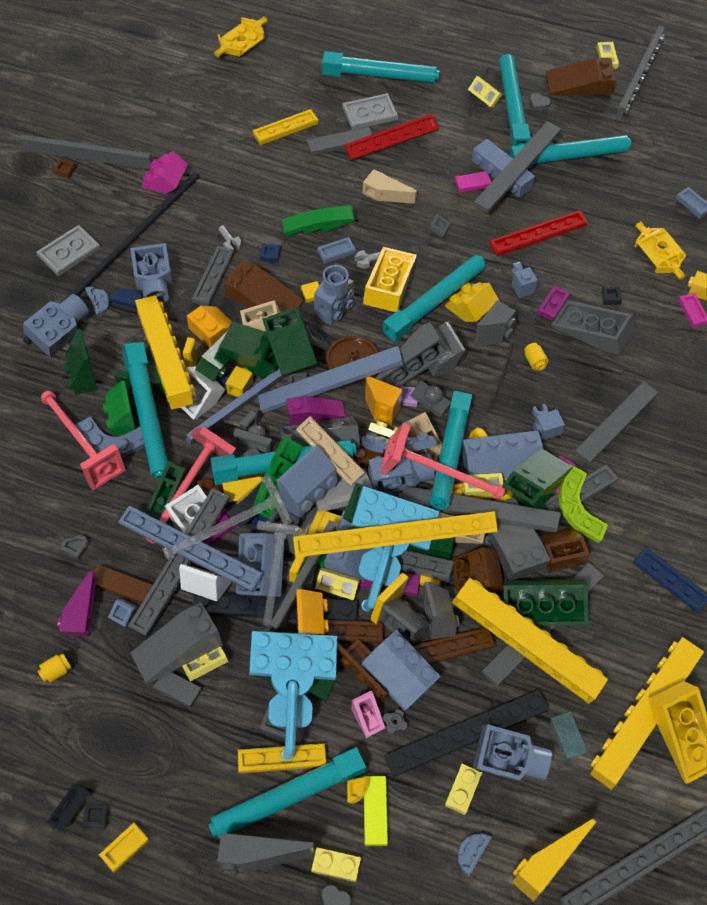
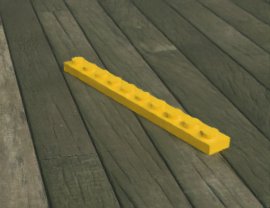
M495 511L295 536L292 538L295 558L491 533L498 532Z

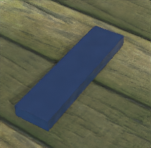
M645 547L633 561L634 565L697 614L707 604V594L648 548Z

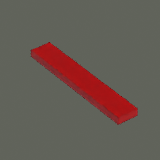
M432 113L345 144L344 147L350 161L437 131L439 127Z
M578 210L490 240L489 246L496 257L580 229L587 226L588 221L582 212Z

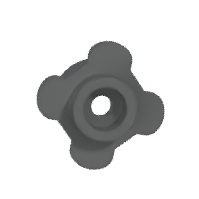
M396 710L392 714H384L383 721L386 722L389 734H394L407 728V723L403 719V712L401 710Z

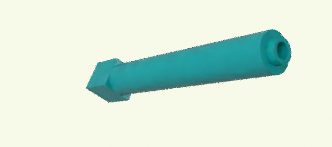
M324 51L322 61L323 75L341 76V73L427 83H435V80H439L440 71L437 70V67L343 57V53Z
M506 54L500 57L499 66L511 130V146L526 145L531 137L529 126L525 120L515 60L512 55Z
M627 135L553 144L549 145L533 164L627 152L631 147V140ZM525 145L511 146L510 157L514 158Z
M474 255L403 311H396L383 322V333L396 343L411 331V326L486 268L484 258Z
M144 343L124 344L122 355L126 373L128 372L151 476L160 479L168 458L148 375V361Z
M458 391L453 392L438 463L457 470L472 394ZM436 471L430 497V505L437 510L449 507L455 478Z
M350 439L336 441L352 459L353 454H356L355 443H351ZM302 447L293 464L301 459L312 447ZM276 451L237 458L234 457V454L212 457L211 464L215 485L238 480V477L266 473Z
M357 747L334 757L333 761L211 817L212 822L208 824L213 837L218 835L220 839L221 833H234L340 782L343 784L347 780L356 778L366 773L364 761Z

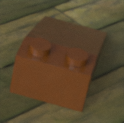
M605 57L593 58L546 71L549 96L612 95L616 82L612 59Z
M244 259L224 282L225 296L247 308L275 300L279 309L283 312L297 306L300 308L304 303V299L263 269Z

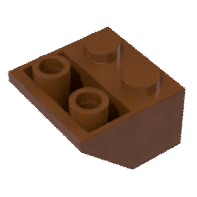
M574 528L538 535L550 558V562L546 567L547 573L586 564L590 553L584 537Z
M483 547L451 559V561H454L453 574L457 594L469 578L479 581L488 592L496 593L504 590L498 551Z

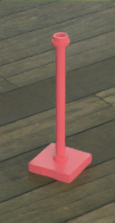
M45 391L41 395L42 402L45 405H50L90 456L80 466L92 491L126 471L115 444L97 454L55 401L56 395L51 391Z
M403 423L390 437L380 472L387 474L403 456L492 493V497L495 499L502 498L505 491L502 485L493 486L405 449L404 445L410 429L409 425Z
M204 426L194 429L190 437L201 443L204 449L170 502L187 491L210 452H214L219 456L232 455L236 448ZM166 509L159 521L165 524L170 518ZM145 538L147 541L151 542L152 544H156L155 542H153V541H151V540Z

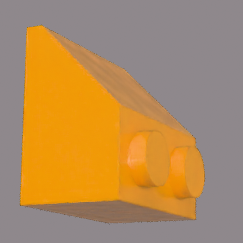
M200 306L187 315L189 329L209 348L227 332L232 322L214 306Z
M368 376L366 378L365 400L374 420L392 426L401 408L402 389Z
M297 589L299 634L324 635V632H328V620H324L323 612H327V599L322 598V593Z

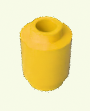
M531 343L524 349L525 357L532 369L540 371L546 368L549 360L542 347L537 343Z
M63 654L55 655L40 664L41 669L37 672L43 682L48 680L51 683L68 673L67 670L71 666Z

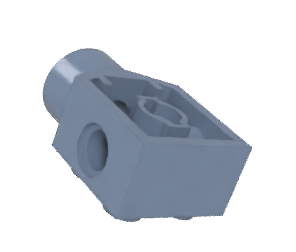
M166 243L131 248L137 289L142 290L143 298L156 295L158 302L166 303L169 299L167 287L172 285Z
M328 266L323 271V281L314 293V315L330 326L339 321L343 313L351 309L354 304V281L349 279L348 271L343 266Z
M71 294L60 304L50 301L23 323L24 334L51 357L73 339L77 331L76 324L89 314L88 308L75 294Z
M429 453L420 454L421 456L432 460ZM378 456L369 460L368 478L373 489L389 495L403 493L404 486L415 487L419 482L434 480V469L403 456L387 474L380 472L384 457Z
M486 724L482 725L473 768L513 780H521L524 775L545 780L551 765L552 751L532 745L530 736Z

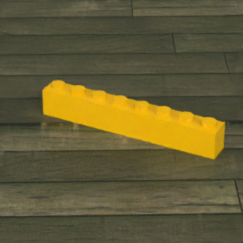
M156 295L135 300L137 312L170 409L173 410L192 405V396H195L192 384H188L191 383L189 374L184 372L186 367L184 361L180 360L181 353L179 347L175 348L177 343L175 336H171L173 332L171 325L167 324L169 323L167 314L162 313L164 312L162 301L158 302Z
M469 578L452 601L455 606L588 704L596 699L608 679L604 677V674L599 669L589 666L584 658L574 655L565 644L555 641L547 631L540 630L534 625L532 620L521 616L513 606L502 602L498 595L488 592L479 581Z
M683 637L679 643L673 642L668 650L671 653L668 659L663 657L657 666L660 671L657 674L652 673L646 682L649 684L647 690L642 688L635 698L639 701L637 705L629 707L624 714L628 718L624 723L620 721L613 731L616 733L614 739H607L602 747L605 752L601 757L597 755L590 765L593 767L590 775L611 790L616 786L657 724L648 699L683 681L685 682L704 653L703 650Z

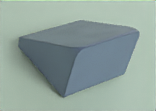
M124 598L116 599L108 618L126 627L139 607Z

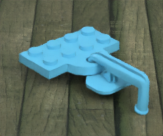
M363 486L351 526L366 528L437 519L439 511ZM431 540L374 547L362 555L359 574L362 578L373 582L368 599L361 603L364 611H370L374 608L382 585L389 586L399 576L401 565L396 557L406 551L409 545L429 550Z
M252 631L249 675L271 676L272 686L278 694L269 702L268 717L274 726L286 727L285 748L281 753L282 758L286 761H290L294 757L296 728L307 727L312 720V703L305 694L312 687L313 680H335L337 636Z

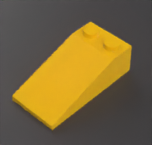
M383 247L366 284L363 304L387 311H398L417 255Z
M683 681L648 700L654 719L684 783L688 784L707 774V713L699 688Z
M591 819L533 855L529 861L524 858L513 872V875L516 877L512 883L534 901L596 821Z

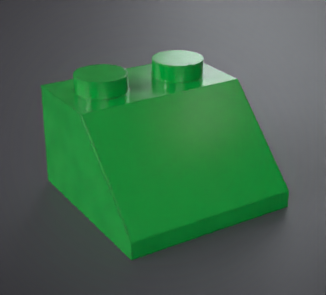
M120 381L105 395L106 403H103L104 413L109 416L106 419L107 429L112 430L113 436L124 435L135 429L125 381Z

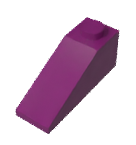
M309 396L286 399L289 425L301 424L309 416L314 421L345 417L343 403L340 400Z
M93 571L88 572L62 610V617L58 618L57 627L64 636L89 637L97 576Z

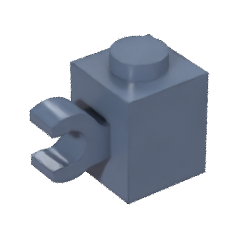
M520 262L513 263L514 269L511 270L513 273L511 286L517 296L522 298L535 293L538 279L531 268L523 269Z
M542 404V411H538L536 406L533 407L532 413L536 417L533 429L534 431L538 430L541 440L562 434L565 424L558 410L548 412L545 404Z

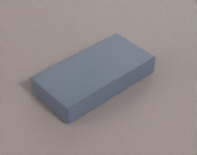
M687 187L677 194L676 199L699 219L707 214V202L691 188Z
M347 237L317 247V252L323 263L326 264L355 254L356 249L350 238Z

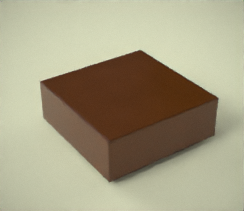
M60 159L53 169V173L69 179L76 169V163Z

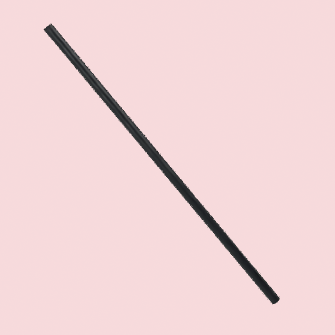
M194 172L67 297L71 294L78 296L199 177V174ZM27 336L23 339L27 345L32 341Z

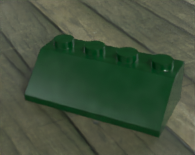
M587 579L504 580V603L513 606L521 616L532 620L535 626L589 625Z

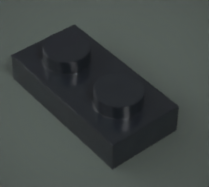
M73 784L46 823L63 832L71 824L73 816L83 806L90 792L83 787Z

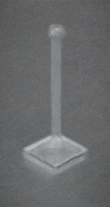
M269 475L261 478L270 496L266 498V501L171 547L169 544L165 545L166 547L163 548V552L166 558L174 559V554L269 508L276 509L284 525L292 523Z
M258 521L257 530L274 533L276 538L262 632H270L284 539L287 538V535L303 536L305 535V529L299 526Z

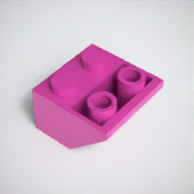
M174 151L164 154L160 159L152 161L149 172L143 178L142 187L167 194L176 189L188 164Z

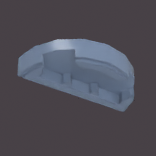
M94 287L85 288L97 318L104 315L110 305L107 293Z
M484 833L474 834L467 837L461 843L458 851V863L462 872L468 877L488 845L491 836Z

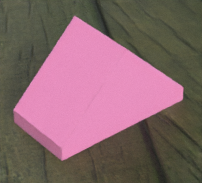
M372 691L352 700L351 710L366 738L385 729Z

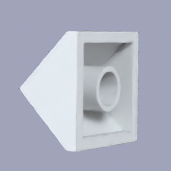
M199 485L165 505L174 527L183 533L186 532L207 497Z
M180 564L182 590L218 601L231 584V581L215 573Z

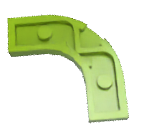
M571 465L573 467L559 486L558 498L561 511L565 519L575 530L599 543L604 537L608 524L589 514L582 506L580 492L587 473Z

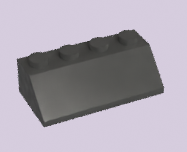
M353 416L315 421L335 442L350 439L351 443H355L356 448L360 447L358 425ZM301 424L278 427L281 441L286 436L302 445V447L310 446L295 431Z

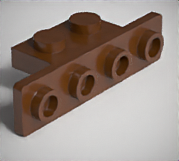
M359 639L346 650L337 642L336 654L341 658L340 662L346 669L350 668L355 673L354 676L359 683H365L369 687V692H373L375 699H380L384 702L387 699L386 691L361 665L372 652Z

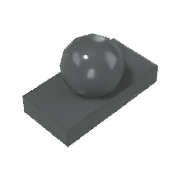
M422 380L410 395L439 417L442 416L451 404V401L442 396V390L435 385L429 386Z
M254 424L247 431L235 429L233 433L235 444L251 449L256 447L258 451L264 453L272 451V439L265 437L266 432L263 426Z

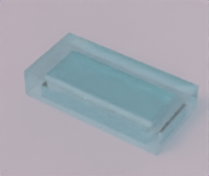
M568 712L552 717L550 723L565 760L586 755L587 750L572 713Z

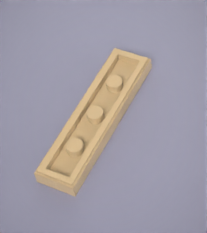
M310 416L295 430L312 448L315 445L320 447L336 468V473L349 486L365 473Z

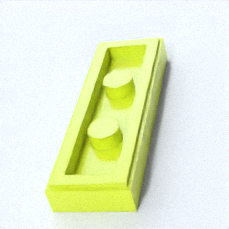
M364 776L370 778L368 790L364 795L365 846H387L386 776Z

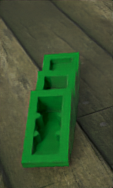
M352 206L317 209L282 219L286 236L301 231L308 234L319 229L326 232L355 221Z
M286 436L283 437L262 480L252 511L268 519L271 517L280 501L277 479L294 465L293 462L299 454L302 445Z

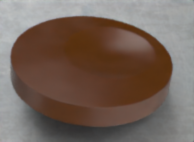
M345 336L333 342L329 347L326 355L327 368L331 370L379 352L375 345L366 338ZM366 378L351 382L349 384L365 382Z

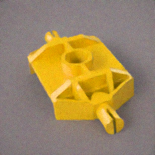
M263 16L258 21L241 18V24L226 35L220 37V34H218V42L221 48L214 52L216 57H220L223 53L239 57L264 39V31L261 26L268 22L267 18Z
M642 222L637 223L636 228L641 232V235L636 240L634 247L636 248L639 245L657 267L656 273H674L679 280L684 279L686 275L680 270V267L685 260L686 254L664 228H646ZM658 245L664 246L665 249L659 248Z

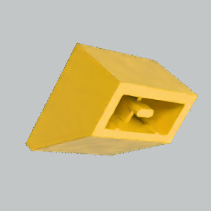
M467 283L461 287V291L449 298L450 301L445 306L465 322H477L499 299L490 283Z

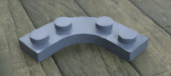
M91 416L75 425L97 454L112 444H115L121 457L133 454L145 447L141 427L125 435L111 437L105 435L98 428Z
M370 432L366 436L360 437V443L365 448L380 453L386 451L389 439L382 437L378 433ZM427 433L417 434V437L414 438L407 437L404 445L405 449L412 452L436 447V439Z

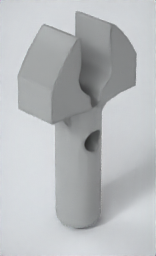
M220 226L219 231L226 240L223 243L224 248L234 250L231 245L233 244L240 251L241 239L239 236L233 238L225 226Z
M364 250L359 251L355 255L357 267L369 268L370 262L378 260L381 252L366 254Z

